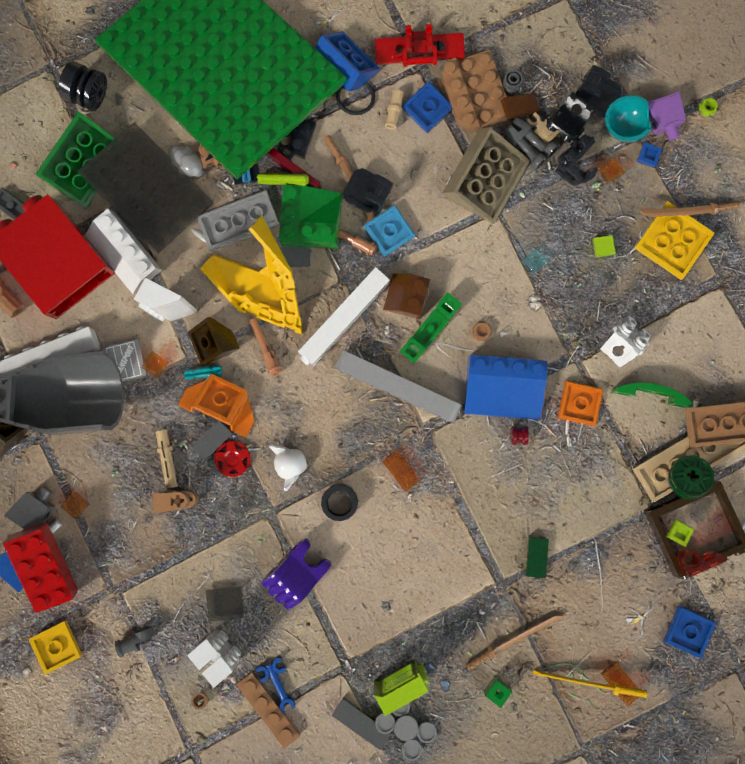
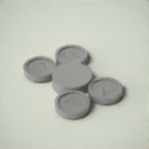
M410 703L392 712L394 715L400 716L396 720H394L391 714L387 716L384 713L379 714L375 720L376 729L382 734H388L394 729L395 735L405 741L402 745V755L409 761L417 760L422 753L420 743L413 740L416 735L423 743H431L436 737L437 732L433 724L423 722L418 726L413 717L406 715L409 712Z

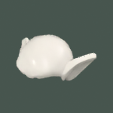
M270 444L269 448L276 454L274 458L275 470L278 476L285 479L284 490L288 491L299 475L306 470V458L299 449H289Z

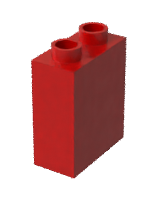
M49 194L44 197L36 195L24 203L22 209L25 212L15 220L5 219L0 221V261L44 315L57 320L113 276L115 272L59 202Z

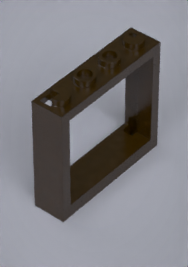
M714 481L712 488L702 497L684 499L678 496L644 511L672 575L681 579L689 578L697 570H707L715 562L717 564L723 563L728 560L727 557L733 554L737 556L745 553V532L721 481ZM715 493L738 543L681 568L658 517Z

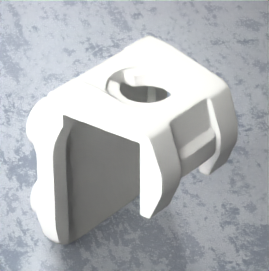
M630 316L617 321L613 327L614 333L600 348L619 367L631 361L638 354H643L651 338L646 330L640 331L635 327L637 323ZM623 345L625 347L623 349L624 353L618 356L613 351V347Z

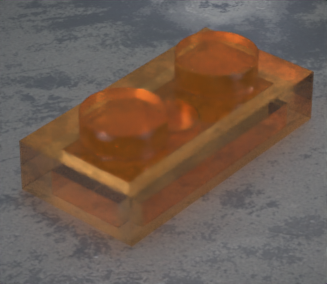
M398 450L382 461L405 492L421 481Z
M616 661L600 673L609 685L619 682L620 686L638 688ZM618 694L627 707L639 698L633 695Z

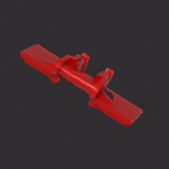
M426 24L425 31L413 32L411 25H406V37L375 39L376 65L403 63V67L432 63L437 65L439 60L465 59L464 33L432 35V24ZM398 47H405L403 48V53L398 54L396 52ZM422 54H431V55H432V56L408 57L409 55H422Z

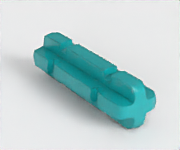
M215 365L212 368L208 366L195 368V370L186 369L184 371L185 379L187 380L207 378L211 374L221 376L223 373L220 365Z

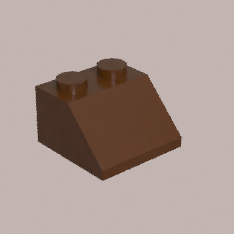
M393 273L383 310L420 320L430 279L413 274Z

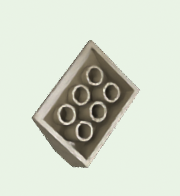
M491 127L479 129L442 193L459 206L494 224L530 160Z

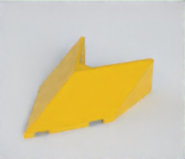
M261 215L249 228V231L263 245L267 264L259 271L212 254L200 269L238 311L254 314L258 319L283 328L285 326L302 335L303 331L292 270Z

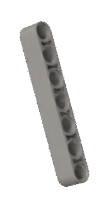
M343 350L334 367L351 377L451 423L455 422L462 407L457 402Z

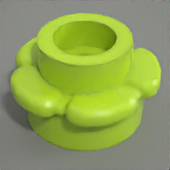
M713 98L704 99L699 104L701 114L706 117L709 115L713 116L717 112V101Z

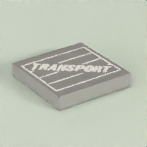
M140 339L101 348L102 351L107 352L115 360L122 382L148 376Z

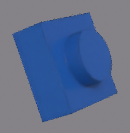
M644 142L636 162L655 168L662 148Z

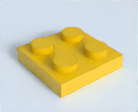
M67 620L28 639L44 675L83 656Z

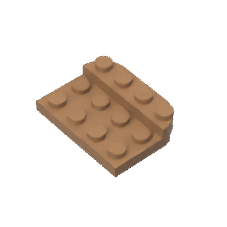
M490 50L465 57V59L456 60V58H453L445 64L442 86L445 87L455 115V122L458 126L460 125L471 132H477L479 129L494 127L514 119V117L506 118L501 100L507 96Z

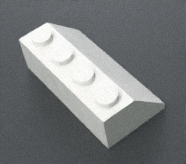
M107 208L92 221L85 236L132 294L139 290L145 278L151 280L162 271L114 211Z
M147 278L144 279L134 298L139 303V308L162 322L164 319L173 321L197 312V309L182 296Z

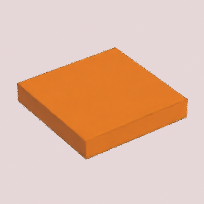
M565 381L557 418L595 427L604 389Z

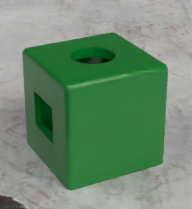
M494 676L483 693L493 703L502 708L512 694V690L503 681Z

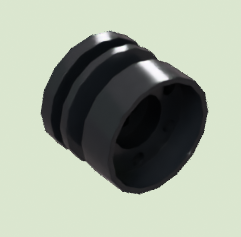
M74 61L69 62L60 76L58 85L59 96L64 101L78 104L90 111H96L101 106L106 95L107 77L101 71H96L93 68L88 69L85 65Z

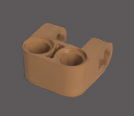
M194 491L152 493L153 513L192 508L198 503V495Z

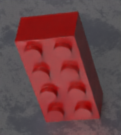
M47 521L7 537L2 544L35 614L74 599L78 588Z

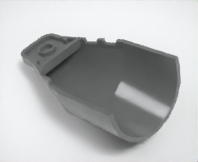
M105 351L49 356L36 365L31 364L27 366V369L20 372L15 371L0 378V422L47 435H64L112 430L118 425L122 416L124 391L121 374L115 360Z

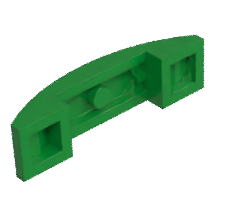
M447 292L399 352L415 363L451 320L462 303Z
M631 383L616 387L611 391L614 394L631 397L635 396L637 390L669 397L667 405L681 408L693 407V403L683 394L659 384Z

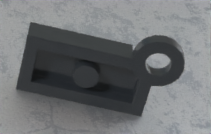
M307 119L301 122L294 129L289 145L281 147L280 153L284 155V151L289 150L291 152L290 155L285 156L289 160L294 156L305 159L317 126L316 122Z

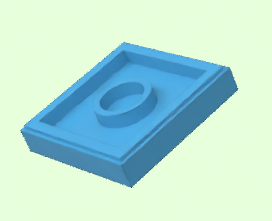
M395 205L363 225L384 257L416 236Z

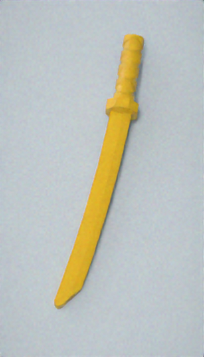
M533 670V674L613 690V695L617 696L620 693L647 698V690L620 686L619 682L608 685Z

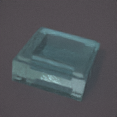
M535 248L522 261V264L535 276L549 261Z

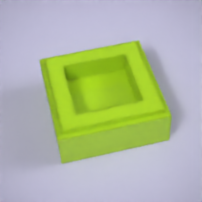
M613 235L592 239L595 258L616 254Z
M675 519L666 537L686 547L695 529Z

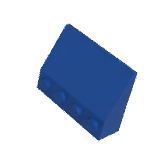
M470 355L467 365L464 414L541 420L548 361Z

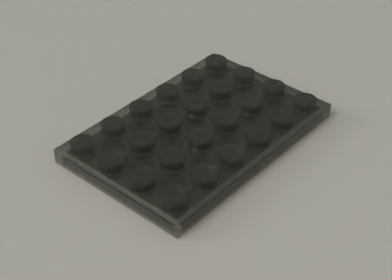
M135 122L78 170V173L158 254L214 204Z

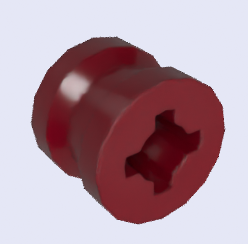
M511 426V445H517L518 443L528 445V426H523L522 428Z

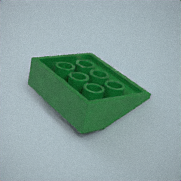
M78 111L34 175L86 208L127 149V146Z

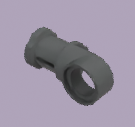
M152 626L138 630L125 640H116L115 650L117 655L121 658L126 653L140 651V642L155 636Z

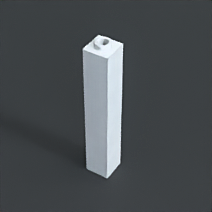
M375 267L298 351L301 355L299 359L307 366L311 364L314 367L390 284V279Z

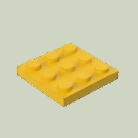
M667 201L661 209L677 207ZM689 215L660 216L654 218L634 249L682 280L715 233Z

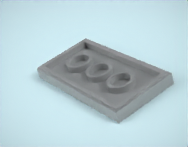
M267 189L197 216L210 252L254 236L249 231V228L261 215L269 229L280 226Z

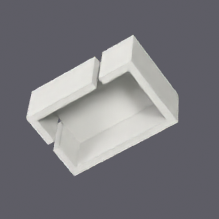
M218 628L187 655L199 670L210 660L214 662L202 672L213 688L232 673L242 659L240 650L235 645L232 646L228 642L229 638L223 630L219 631Z

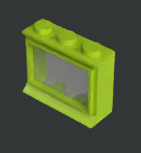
M414 660L415 664L410 663L382 679L381 682L374 681V697L385 716L429 692L428 684L430 682L428 680V673L422 663L418 664L417 660Z

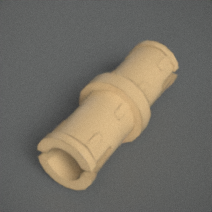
M393 90L391 103L387 107L388 116L385 127L391 130L397 128L398 117L402 112L401 104L404 92L401 90Z

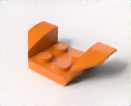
M214 374L207 377L205 381L187 388L178 403V406L192 413L196 409L230 425L232 432L245 438L254 423L246 389Z

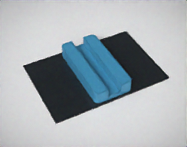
M254 164L239 179L233 176L234 185L258 181V164Z

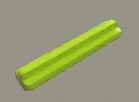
M260 173L257 175L259 184L306 186L309 183V176L306 174Z

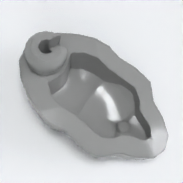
M175 145L170 148L171 164L175 169L187 177L202 176L203 166L199 159L200 157L187 146Z

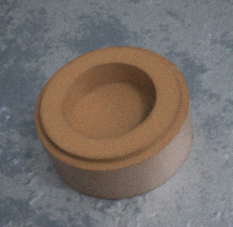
M478 322L472 329V335L477 341L487 340L492 333L490 325L486 322Z

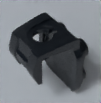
M592 65L575 93L594 106L591 113L603 118L610 104L621 97V86L609 79L611 74L605 69Z
M572 92L559 109H553L546 118V127L552 132L556 130L561 131L563 134L561 136L562 139L571 143L577 140L585 131L584 125L594 106L575 92ZM579 104L582 106V112L574 117L571 115L573 112L572 106Z
M584 134L580 139L574 140L569 145L571 149L568 152L564 151L557 158L559 166L556 172L572 186L592 180L597 173L598 168L595 167L591 171H585L581 176L573 167L596 142L594 136Z
M360 168L352 174L343 196L345 201L366 213L373 212L379 215L388 195L393 189L394 183L378 174H373L366 169Z

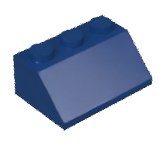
M343 31L321 35L315 46L319 53L347 77V82L342 87L349 92L360 89L380 70Z

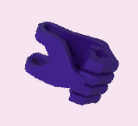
M307 538L298 542L279 567H273L261 582L263 587H270L268 593L271 596L277 594L275 600L280 604L284 602L283 606L287 610L301 603L331 567V562L328 559H322L317 564H306L304 555L311 545Z

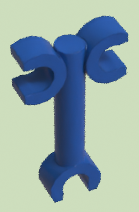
M277 657L273 663L266 666H258L256 672L265 671L266 675L260 678L261 682L266 681L270 675L281 699L280 710L284 713L286 711L284 704L290 703L291 707L295 708V701L287 696L277 674L283 673L286 670V666L282 668L277 667V662L282 660V657Z

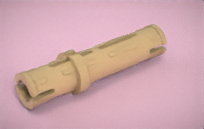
M168 430L156 431L155 434L159 448L157 453H160L165 488L177 487L178 484L171 453L173 448L169 443Z

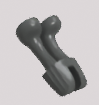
M518 117L512 121L513 127L508 125L503 130L513 147L518 145L531 160V167L534 170L539 169L559 147V143L556 141H552L549 144L541 141L531 130L532 126ZM525 138L540 151V154L531 148L525 141Z

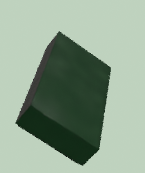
M528 537L526 577L546 578L549 539Z

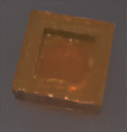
M616 157L598 168L607 184L625 174Z
M152 351L141 368L154 377L159 378L169 362Z
M73 492L60 507L72 518L77 519L90 504L77 492Z

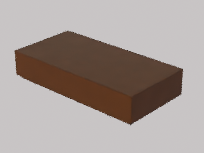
M534 93L504 97L501 100L506 118L530 115L540 111Z

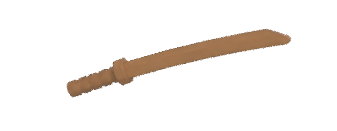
M330 135L325 136L323 140L335 156L336 164L340 165L347 179L350 180L353 172L346 161L347 157L341 154ZM365 212L368 221L375 218L373 212Z
M740 201L724 204L713 202L705 206L641 209L639 212L649 217L705 213L716 215L719 211L738 209L741 203Z
M563 613L554 615L530 627L495 648L487 647L488 650L465 664L466 667L471 671L492 657L495 659L497 657L496 654L564 618Z

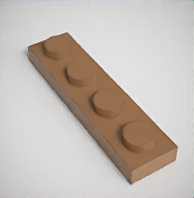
M253 671L237 683V687L284 749L300 737V732L287 715L280 710L278 703Z

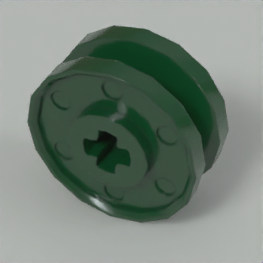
M685 456L680 458L670 468L668 483L672 491L679 497L696 499L702 497L712 488L714 471L703 458Z

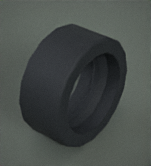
M337 484L329 487L324 492L321 499V507L328 518L334 521H344L354 515L358 507V498L351 487ZM343 491L349 495L351 506L346 513L336 514L329 508L328 500L334 492Z

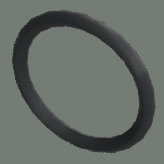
M368 82L364 85L371 92V102L362 111H351L345 108L340 100V93L343 87L337 90V103L344 112L350 115H362L373 107L375 92Z

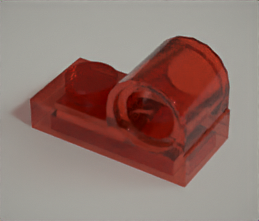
M682 549L677 554L680 570L687 577H692L726 562L723 554L714 551L703 554V558L700 553L690 549ZM691 554L693 560L690 564H687L686 558Z

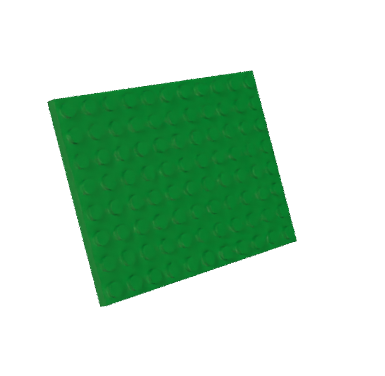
M141 0L94 39L96 44L236 179H239L347 82L346 76L263 0Z

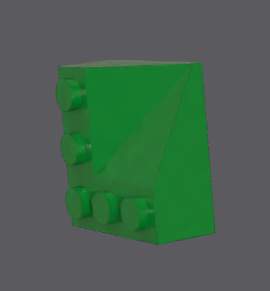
M283 185L278 238L282 246L338 249L343 193L303 185Z

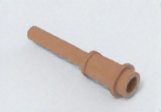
M340 229V238L352 243L353 247L366 252L367 256L374 255L377 249L375 242L371 243L358 235L355 237Z
M257 319L249 320L264 353L262 357L269 369L267 371L268 374H271V376L280 374L282 366L278 364L274 351H270Z

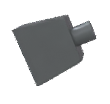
M42 486L38 494L26 492L4 516L24 530L46 521L48 523L55 506L47 500L53 492Z

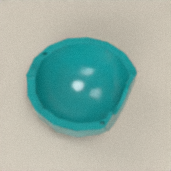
M627 95L618 98L610 104L606 111L605 124L607 131L613 138L621 142L633 143L642 140L650 133L651 122L649 121V105L646 99Z

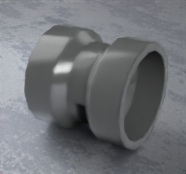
M512 69L505 74L502 85L506 94L514 95L519 91L523 82V76L520 71Z

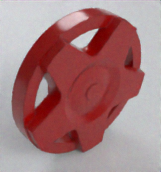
M229 441L217 449L214 461L216 468L221 474L228 477H237L244 474L249 468L251 455L244 444L237 441ZM236 445L241 446L243 449L237 450ZM225 446H227L225 452H220ZM247 457V464L245 466L243 460ZM218 461L223 463L222 469L220 468ZM233 469L239 472L236 474H229Z

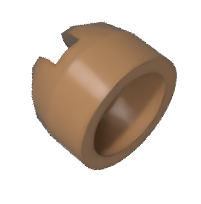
M196 693L191 700L192 706L198 710L203 709L208 705L209 698L205 693ZM204 697V701L200 705H198L197 702H199Z

